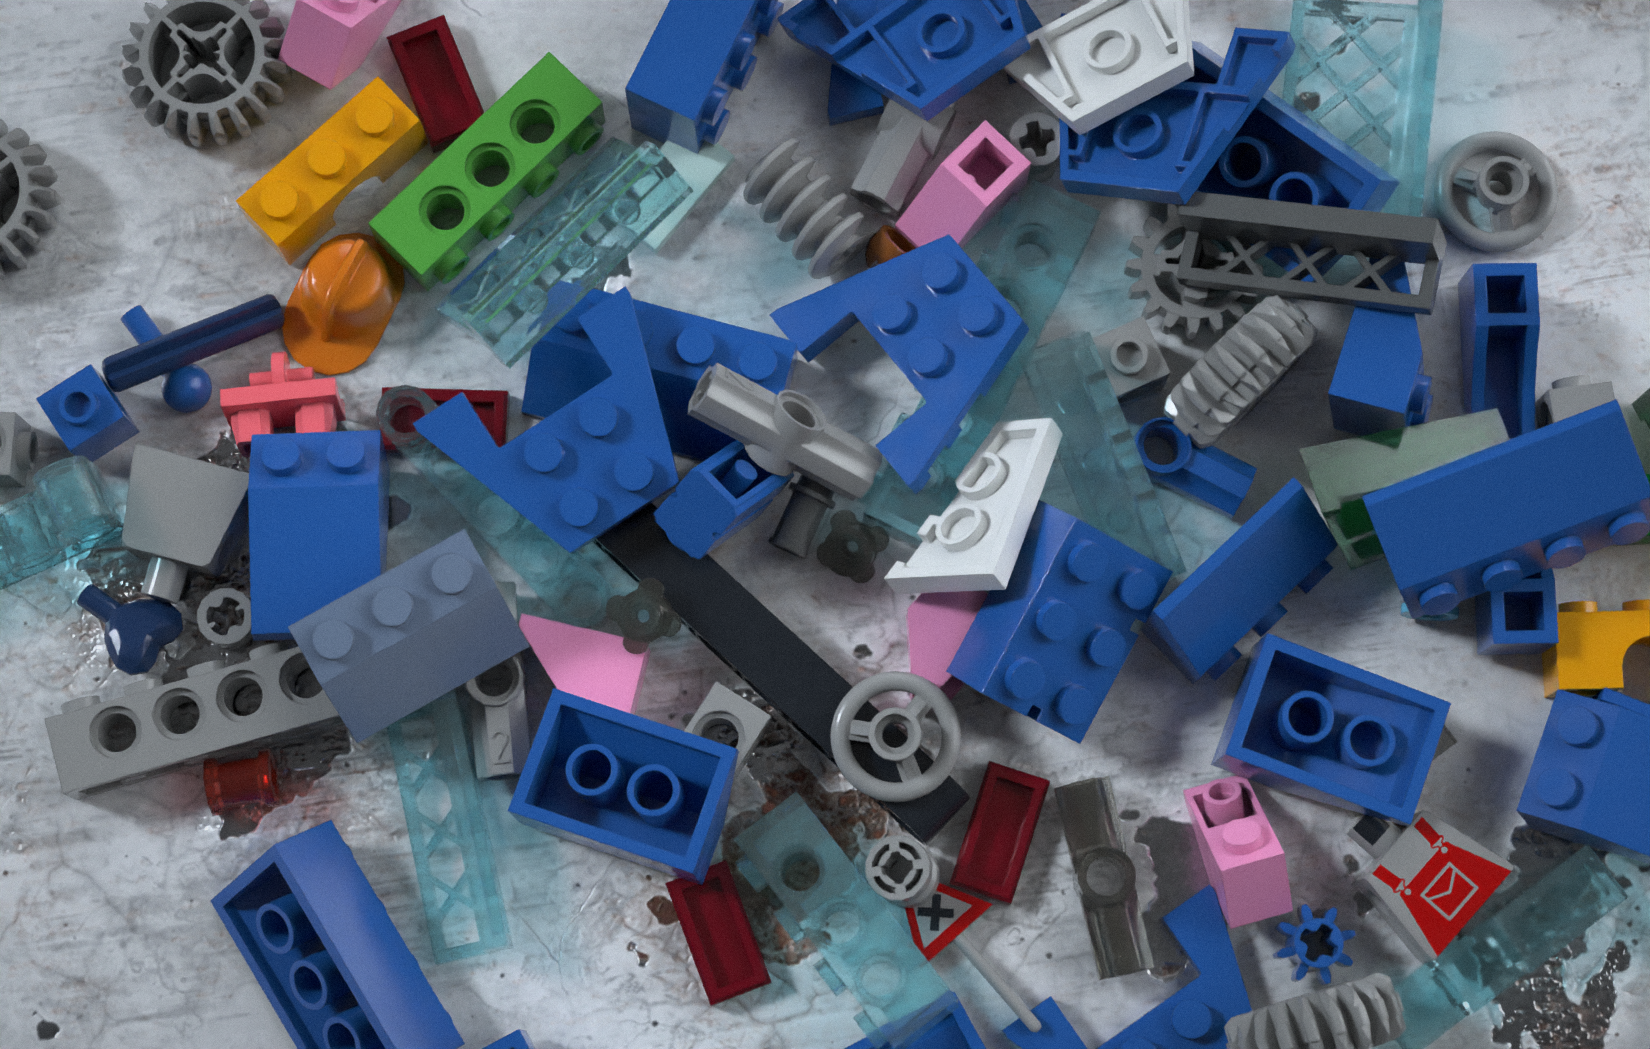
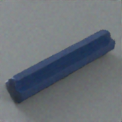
M266 294L106 357L102 361L104 377L113 392L124 391L280 329L284 325V313L276 297L273 294Z

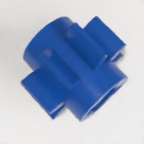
M1307 904L1297 907V916L1300 924L1293 926L1290 923L1280 922L1275 926L1280 934L1286 936L1285 948L1277 950L1272 955L1274 959L1280 960L1288 957L1290 962L1295 965L1291 974L1292 981L1298 982L1305 977L1307 971L1315 970L1319 983L1321 985L1331 983V973L1328 966L1332 964L1340 967L1352 966V959L1342 953L1344 941L1350 940L1356 933L1355 930L1341 932L1333 923L1337 916L1336 908H1329L1322 914L1321 918L1313 919L1311 909ZM1319 930L1323 933L1320 944L1328 949L1327 955L1322 954L1309 960L1305 957L1308 946L1300 940L1301 935H1308Z

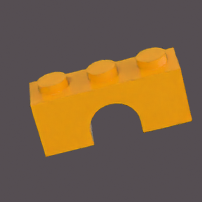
M377 76L236 200V203L248 222L291 265L336 225L333 219L334 212L341 201L355 187L375 176L384 183L429 142L421 121Z
M1650 599L1623 602L1622 611H1598V603L1595 601H1572L1558 604L1559 643L1542 653L1544 698H1555L1558 689L1585 697H1593L1604 688L1616 692L1623 689L1622 664L1627 649L1632 645H1642L1650 648Z

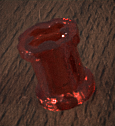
M271 749L259 750L257 757L226 763H219L216 758L204 759L203 780L207 803L212 816L224 815L226 808L257 802H264L267 807L279 806V781Z

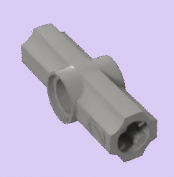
M889 99L877 126L876 134L878 137L851 186L850 194L862 202L864 206L877 213L898 217L914 190L927 160L933 161L939 153L955 119L956 110L954 108L959 99L928 121Z
M719 363L706 369L689 401V415L743 443L750 458L766 471L775 475L786 476L794 470L851 501H854L856 498L862 499L872 486L875 475L882 464V453L877 448L827 422L821 408L804 394L795 390L785 389L777 395Z
M494 581L515 621L519 625L515 582ZM522 651L496 665L505 666L511 669L513 673V683L510 689L503 695L493 697L481 692L480 680L484 672L465 683L470 699L478 781L519 779L529 755L531 737L526 696L528 680L524 671Z

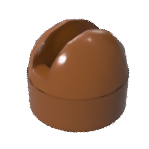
M883 225L866 246V265L870 268L876 261L879 264L914 250L916 247L897 229L889 225Z

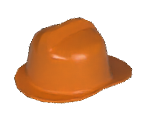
M359 232L341 234L322 243L308 260L287 302L284 312L285 321L282 326L284 343L294 360L304 367H313L315 373L328 376L343 374L365 363L378 346L400 301L405 285L403 267L375 241L374 236Z

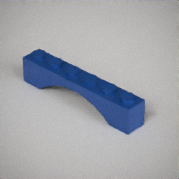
M1537 263L1472 264L1458 282L1467 456L1535 430V386L1540 333ZM1552 568L1522 578L1516 586L1501 592L1487 591L1474 596L1477 655L1542 654L1559 643L1555 577Z

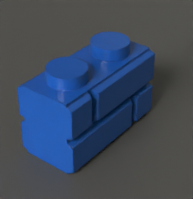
M736 440V442H732L688 472L675 488L676 491L670 494L655 511V522L666 532L668 539L674 546L686 552L691 558L694 557L700 560L755 521L771 504L773 498L785 488L795 475L793 471L786 476L775 475L766 471L750 458L745 450V445Z

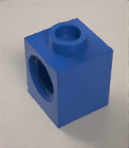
M91 364L36 398L68 450L86 466L140 432L115 392L107 384L106 379Z

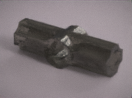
M1110 777L1091 778L1054 788L1073 870V888L1080 900L1098 981L1155 968L1135 887L1136 869L1132 860L1128 857ZM1106 861L1118 869L1121 884L1115 894L1103 896L1095 893L1090 888L1087 882V871L1091 863Z

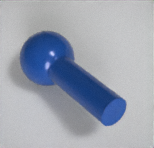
M141 305L130 309L120 319L138 344L163 335ZM192 363L162 375V396L172 409L182 413H192L200 410L208 403L212 394V382L208 373L202 367Z

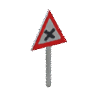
M939 883L935 894L925 904L914 908H905L921 970L954 942L1031 1032H1038L1041 1029L1040 1021L963 934L994 904Z

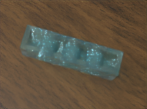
M797 791L734 838L739 850L743 854L742 857L734 862L737 868L757 894L768 886L782 905L779 910L773 913L796 945L807 938L817 950L822 959L816 962L813 967L836 997L847 990L862 1011L855 1015L853 1019L876 1049L886 1042L892 1049H906L959 1007L956 996ZM798 861H810L817 865L820 870L817 882L811 888L804 891L792 890L784 883L787 869ZM842 911L852 913L859 919L860 924L857 934L851 940L844 943H835L824 936L825 922L832 914ZM877 963H888L894 966L900 973L897 987L886 995L879 996L869 993L863 987V978L871 966Z

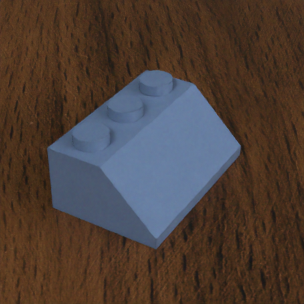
M465 529L288 626L318 682L356 743L361 742L530 647Z

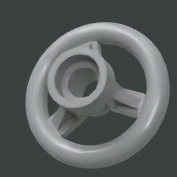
M1490 131L1469 136L1458 142L1447 152L1440 162L1435 175L1434 200L1443 223L1459 240L1480 250L1505 252L1531 243L1546 230L1556 211L1558 185L1550 162L1535 145L1511 133ZM1487 150L1505 151L1521 159L1519 161L1510 156H1497L1487 161L1479 173L1461 166L1472 155ZM1535 175L1539 186L1537 208L1528 222L1520 228L1513 230L1510 210L1524 197L1529 188V178ZM1499 181L1504 184L1507 189V195L1500 196L1495 194L1491 190L1489 182ZM1453 186L1477 195L1480 204L1489 210L1492 233L1474 227L1462 217L1454 202Z
M893 671L879 673L859 682L840 702L831 725L832 753L842 775L853 787L863 794L886 802L910 801L935 790L951 773L961 747L960 721L950 699L931 681L908 672ZM889 691H903L915 695L905 709L898 707L884 709L871 722L853 720L861 706L878 694ZM932 708L941 727V747L934 763L927 771L921 774L914 753L921 743L922 732L919 723ZM892 724H900L908 731L906 743L898 748L889 747L883 741L885 729ZM850 740L870 743L873 750L881 758L895 761L903 782H887L867 773L857 762Z

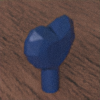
M93 584L88 585L82 591L77 601L79 606L105 623L104 641L108 654L117 669L131 676L148 673L157 662L160 647L174 642L183 631L182 614L172 604L155 599H137L120 604Z

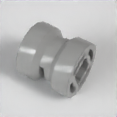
M892 835L880 840L871 848L866 859L865 874L871 888L879 896L900 908H914L925 904L935 894L939 885L940 870L936 859L920 843L907 836Z

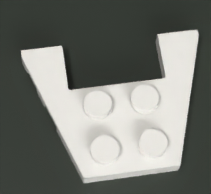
M1092 0L1028 34L1031 49L1002 68L1077 134L1082 135L1195 75L1188 0Z

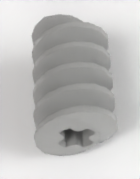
M792 137L776 146L754 165L745 179L747 184L743 196L748 204L756 205L762 203L759 211L760 218L769 224L778 222L775 230L777 238L783 242L795 240L791 249L792 255L796 260L801 261L812 258L808 266V273L814 279H821L834 274L853 260L866 247L875 233L871 232L861 237L855 233L865 217L861 211L845 218L840 216L839 213L848 200V196L845 193H841L828 200L823 196L832 181L829 174L812 181L807 178L816 162L813 156H808L794 163L791 157L799 146L800 141L796 137Z

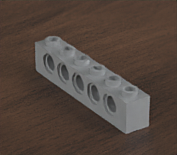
M286 642L272 643L255 648L249 652V661L226 667L224 660H214L192 666L186 670L188 678L163 685L162 678L137 681L124 687L125 696L101 702L100 697L96 695L77 698L61 705L62 714L44 719L62 793L76 800L345 723L323 689L319 694L311 698L297 696L295 690L296 679L304 669L310 666L300 648L288 649ZM249 684L259 685L262 689L263 699L257 711L247 716L236 715L233 708V699L237 691ZM196 702L200 712L197 725L187 733L175 734L171 727V716L174 710L183 703ZM122 720H133L136 726V738L133 744L124 751L113 752L108 740L112 727Z

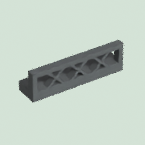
M1194 192L1186 205H1179L1177 215L1187 230L1176 277L1180 285L1270 296L1278 295L1279 297L1424 315H1432L1447 245L1438 219L1204 192ZM1203 238L1229 241L1239 254L1238 257L1218 271L1197 268ZM1240 243L1255 245L1245 251ZM1275 247L1292 249L1301 264L1281 278L1264 276L1254 263ZM1303 250L1317 253L1308 258ZM1338 254L1354 256L1365 270L1344 286L1327 284L1317 271L1319 267ZM1366 258H1374L1381 260L1375 263L1374 265H1371ZM1401 262L1425 264L1419 295L1391 292L1381 279V276ZM1248 267L1253 275L1241 274L1239 272ZM1310 274L1315 282L1301 280ZM1374 282L1379 290L1365 289V287Z

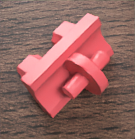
M286 351L273 352L271 354V371L249 373L250 386L220 389L221 409L234 434L236 445L241 455L246 458L250 457L252 435L274 434L273 428L290 426L296 427V433L336 432L337 422L346 421L345 403L343 399H340L335 377L315 379L313 367L291 369Z

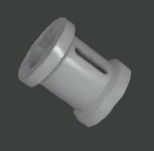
M1043 112L1027 113L1019 117L1012 125L1009 142L1031 162L1027 183H1042L1052 178L1055 169L1060 164L1059 121ZM1034 140L1038 148H1046L1045 155L1036 157L1032 148H1025L1026 141Z

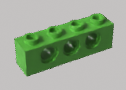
M548 52L368 223L375 241L427 291L433 288L439 281L442 284L451 282L467 266L470 260L467 254L484 238L492 241L508 228L515 217L512 211L529 195L537 198L551 187L559 175L557 168L572 153L575 152L580 156L594 146L604 131L602 125L605 123L602 101L554 55ZM533 124H546L554 130L548 140L538 144L529 143L521 138L525 129ZM490 166H501L509 171L506 180L500 185L493 187L481 185L477 182V177L482 170ZM454 208L464 213L461 223L453 229L441 230L432 225L435 215L443 209Z

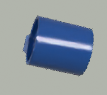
M1158 417L1144 423L1127 447V465L1131 472L1141 481L1152 484L1160 483L1229 519L1233 518L1244 500L1258 468L1213 445L1199 449L1191 441L1189 435L1186 437L1173 424L1174 420L1172 418ZM1157 436L1169 442L1174 455L1172 463L1160 465L1148 459L1144 452L1143 444L1145 439Z

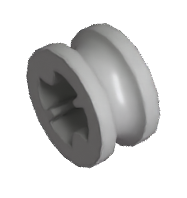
M220 588L210 592L201 601L197 610V623L200 632L214 645L223 649H236L246 645L253 639L251 635V600L242 592L233 588ZM229 603H238L239 605L235 610L241 616L244 615L242 626L233 625L229 628L227 635L218 634L217 632L221 630V626L216 622H212L215 611L225 612Z

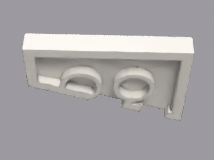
M1052 418L1003 421L995 424L954 481L959 492L941 517L930 515L917 532L923 540L907 564L896 561L885 576V581L896 594L1006 590L1063 433Z

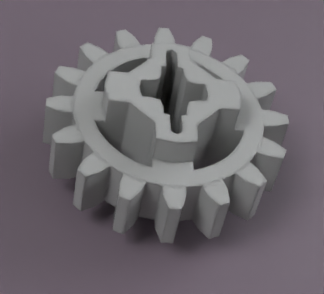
M1169 204L1164 213L1165 223L1162 224L1158 219L1149 216L1143 225V230L1148 238L1133 236L1129 250L1140 258L1127 260L1124 274L1139 278V280L1130 286L1127 293L1129 299L1145 297L1147 304L1142 311L1141 317L1144 316L1145 320H1148L1157 313L1164 317L1162 333L1166 335L1173 330L1177 323L1184 325L1187 340H1194L1199 326L1204 324L1213 337L1217 336L1223 329L1222 317L1225 316L1229 321L1235 324L1238 323L1245 314L1239 302L1253 304L1258 294L1230 291L1221 301L1205 307L1207 296L1213 290L1221 289L1180 285L1176 277L1187 230L1177 215L1178 208L1174 204ZM1181 234L1180 244L1173 250H1161L1160 254H1154L1158 247L1167 239ZM1203 238L1197 268L1218 271L1238 257L1239 254L1229 241L1216 240L1227 251L1221 252L1210 239ZM1240 243L1245 251L1252 247L1250 244ZM1255 263L1263 274V265ZM1248 267L1239 272L1241 274L1253 275ZM1159 287L1166 288L1178 300V304L1168 299Z

